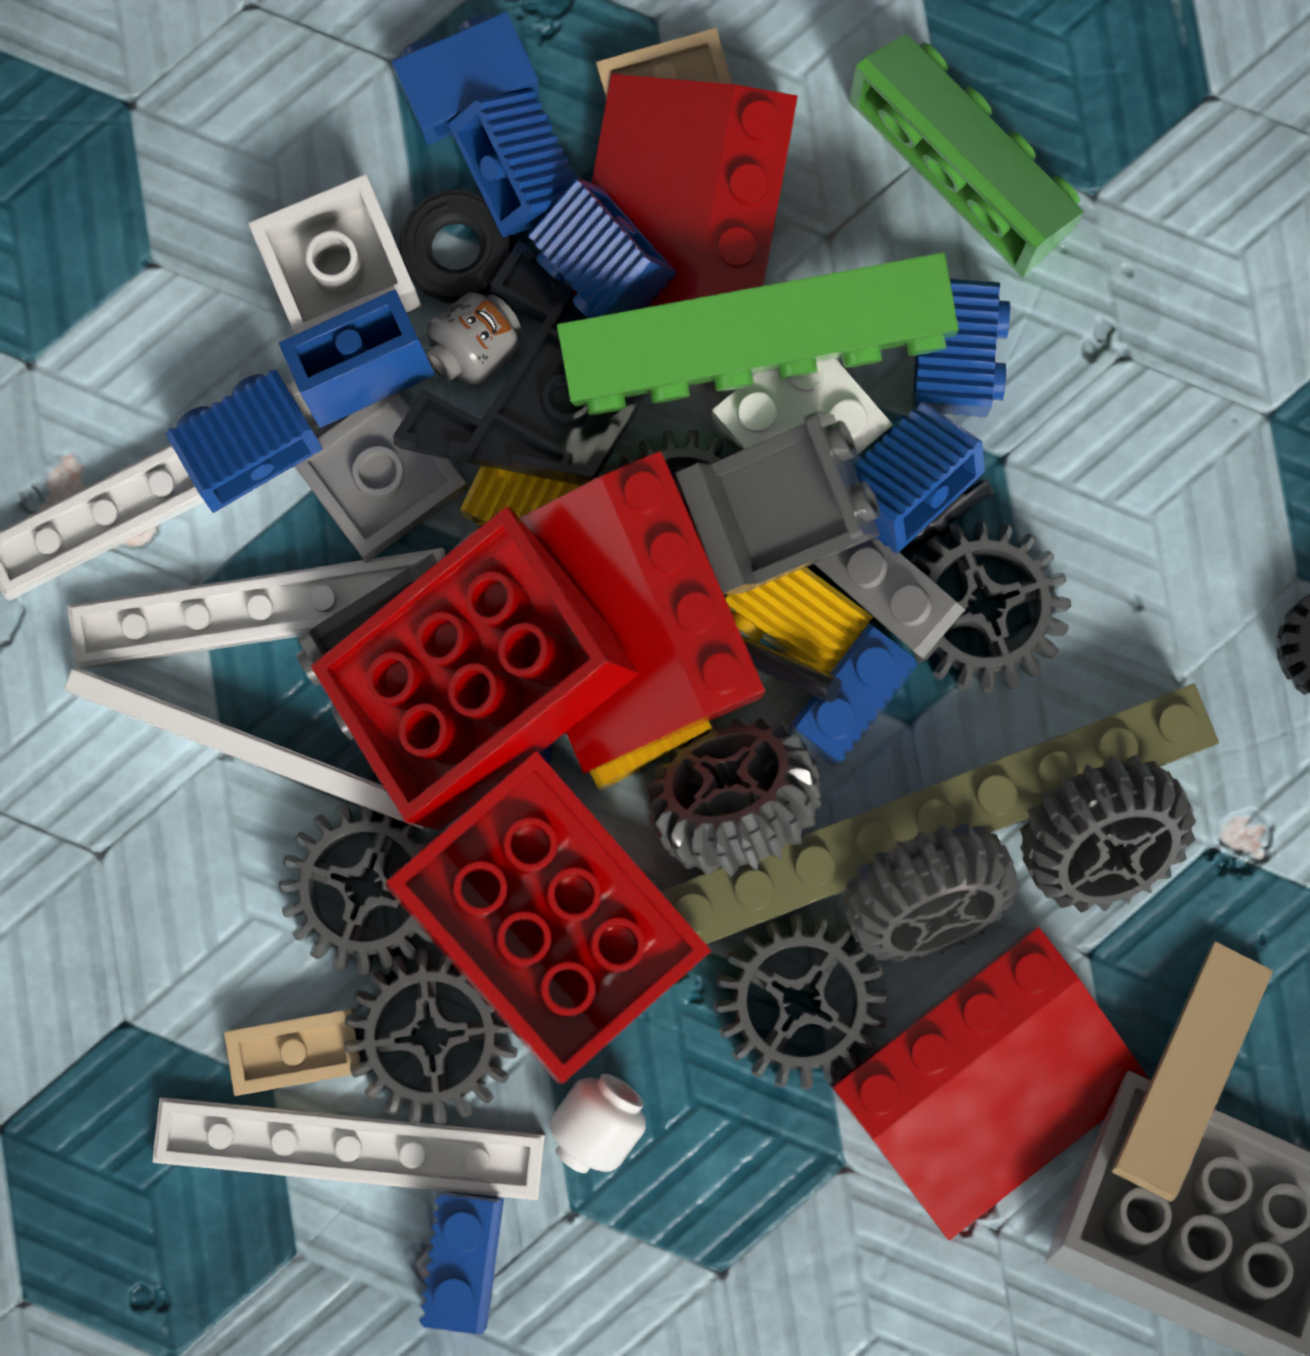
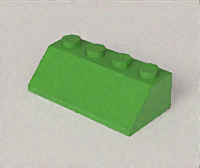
M906 33L863 58L855 67L849 103L1022 278L1076 228L1084 211L1078 206L1080 198L1073 187L1058 175L1050 178L1033 161L1036 159V154L1030 144L1013 130L1006 134L989 117L992 114V110L986 100L969 86L962 89L946 73L948 71L947 63L931 45L926 42L918 45Z

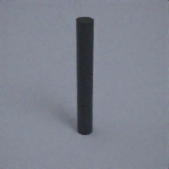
M741 634L757 670L828 703L833 702L839 695L841 690L840 679Z

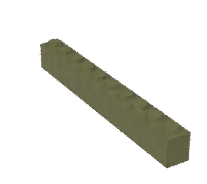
M1195 683L801 836L802 844H786L782 847L781 860L773 856L760 860L758 871L749 864L741 865L731 877L724 869L719 868L709 876H706V874L663 890L661 893L708 945L762 924L770 919L780 917L846 891L845 886L848 882L857 877L856 871L862 865L873 863L874 855L877 852H887L896 846V841L905 842L915 838L919 831L927 834L934 832L941 825H946L952 830L959 824H969L971 828L976 826L986 827L989 833L992 834L1029 819L1028 809L1044 804L1042 791L1058 789L1063 785V775L1073 778L1083 773L1086 763L1093 768L1103 766L1110 756H1113L1122 764L1127 758L1136 755L1143 764L1155 760L1160 767L1211 748L1219 744V741Z

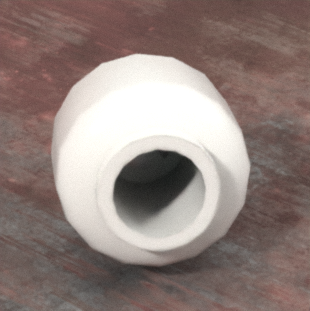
M602 1074L599 1079L586 1077L577 1081L550 1120V1131L559 1144L556 1148L558 1157L570 1168L580 1173H587L590 1168L603 1172L617 1169L646 1129V1119L641 1111L644 1102L640 1095L627 1083L609 1074Z

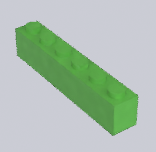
M945 252L557 324L570 400L575 407L587 405L588 415L625 409V397L650 393L652 403L683 399L690 396V385L714 381L716 391L743 388L754 385V373L778 369L780 380L808 376L818 373L817 362L842 357L844 368L868 365L882 361L881 350L900 346L907 347L908 356L937 352L947 349L945 338L954 337L959 331Z

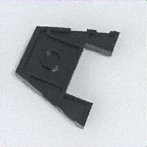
M518 241L490 284V295L498 296L508 306L542 324L541 328L483 419L479 420L422 389L393 434V445L402 450L582 486L598 477L649 393L625 397V409L603 414L588 415L587 405L576 407L570 400L557 324L589 318L573 303V292L563 282L553 279L536 261L537 255L526 244Z

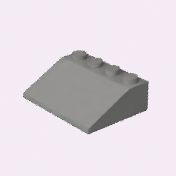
M1127 1071L1066 1203L1044 1264L1247 1356H1309L1310 1152L1214 1109L1179 1193L1170 1202L1111 1172L1151 1080Z

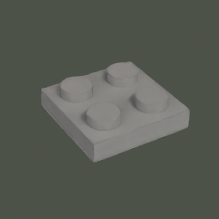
M399 393L349 415L317 438L323 450L294 466L365 563L468 490L466 482L449 459L402 450L393 445V434L410 410Z

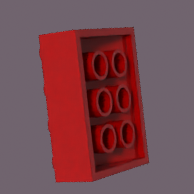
M611 74L591 184L601 187L606 191L676 271L675 278L667 282V287L659 290L658 297L652 299L648 307L764 286L798 95L737 84ZM572 288L574 298L578 292Z
M661 451L602 475L520 517L527 528L603 618L639 672V675L566 732L583 774L763 697L765 689Z
M507 506L310 666L404 821L439 831L443 830L481 800L536 751L538 753L543 751L639 675V672L603 618L513 509Z
M537 751L393 875L385 885L558 1084H563L712 951Z
M1037 927L1028 930L859 1062L860 1065L852 1071H847L838 1078L836 1083L829 1086L946 1239L950 1241L1103 1121L1127 1071L1148 1080L1150 1079L1081 980L1043 931Z

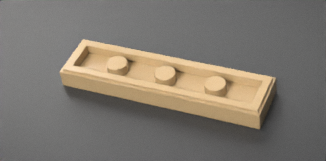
M1217 942L1210 946L1111 1172L1170 1202L1177 1197L1273 970Z

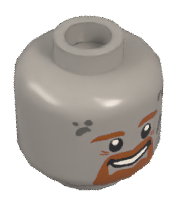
M469 292L430 321L427 336L431 348L426 352V355L433 369L444 380L450 382L456 378L465 385L477 387L517 357L519 352L518 336L522 332L521 325L511 308L498 296L491 294L486 297L480 293Z

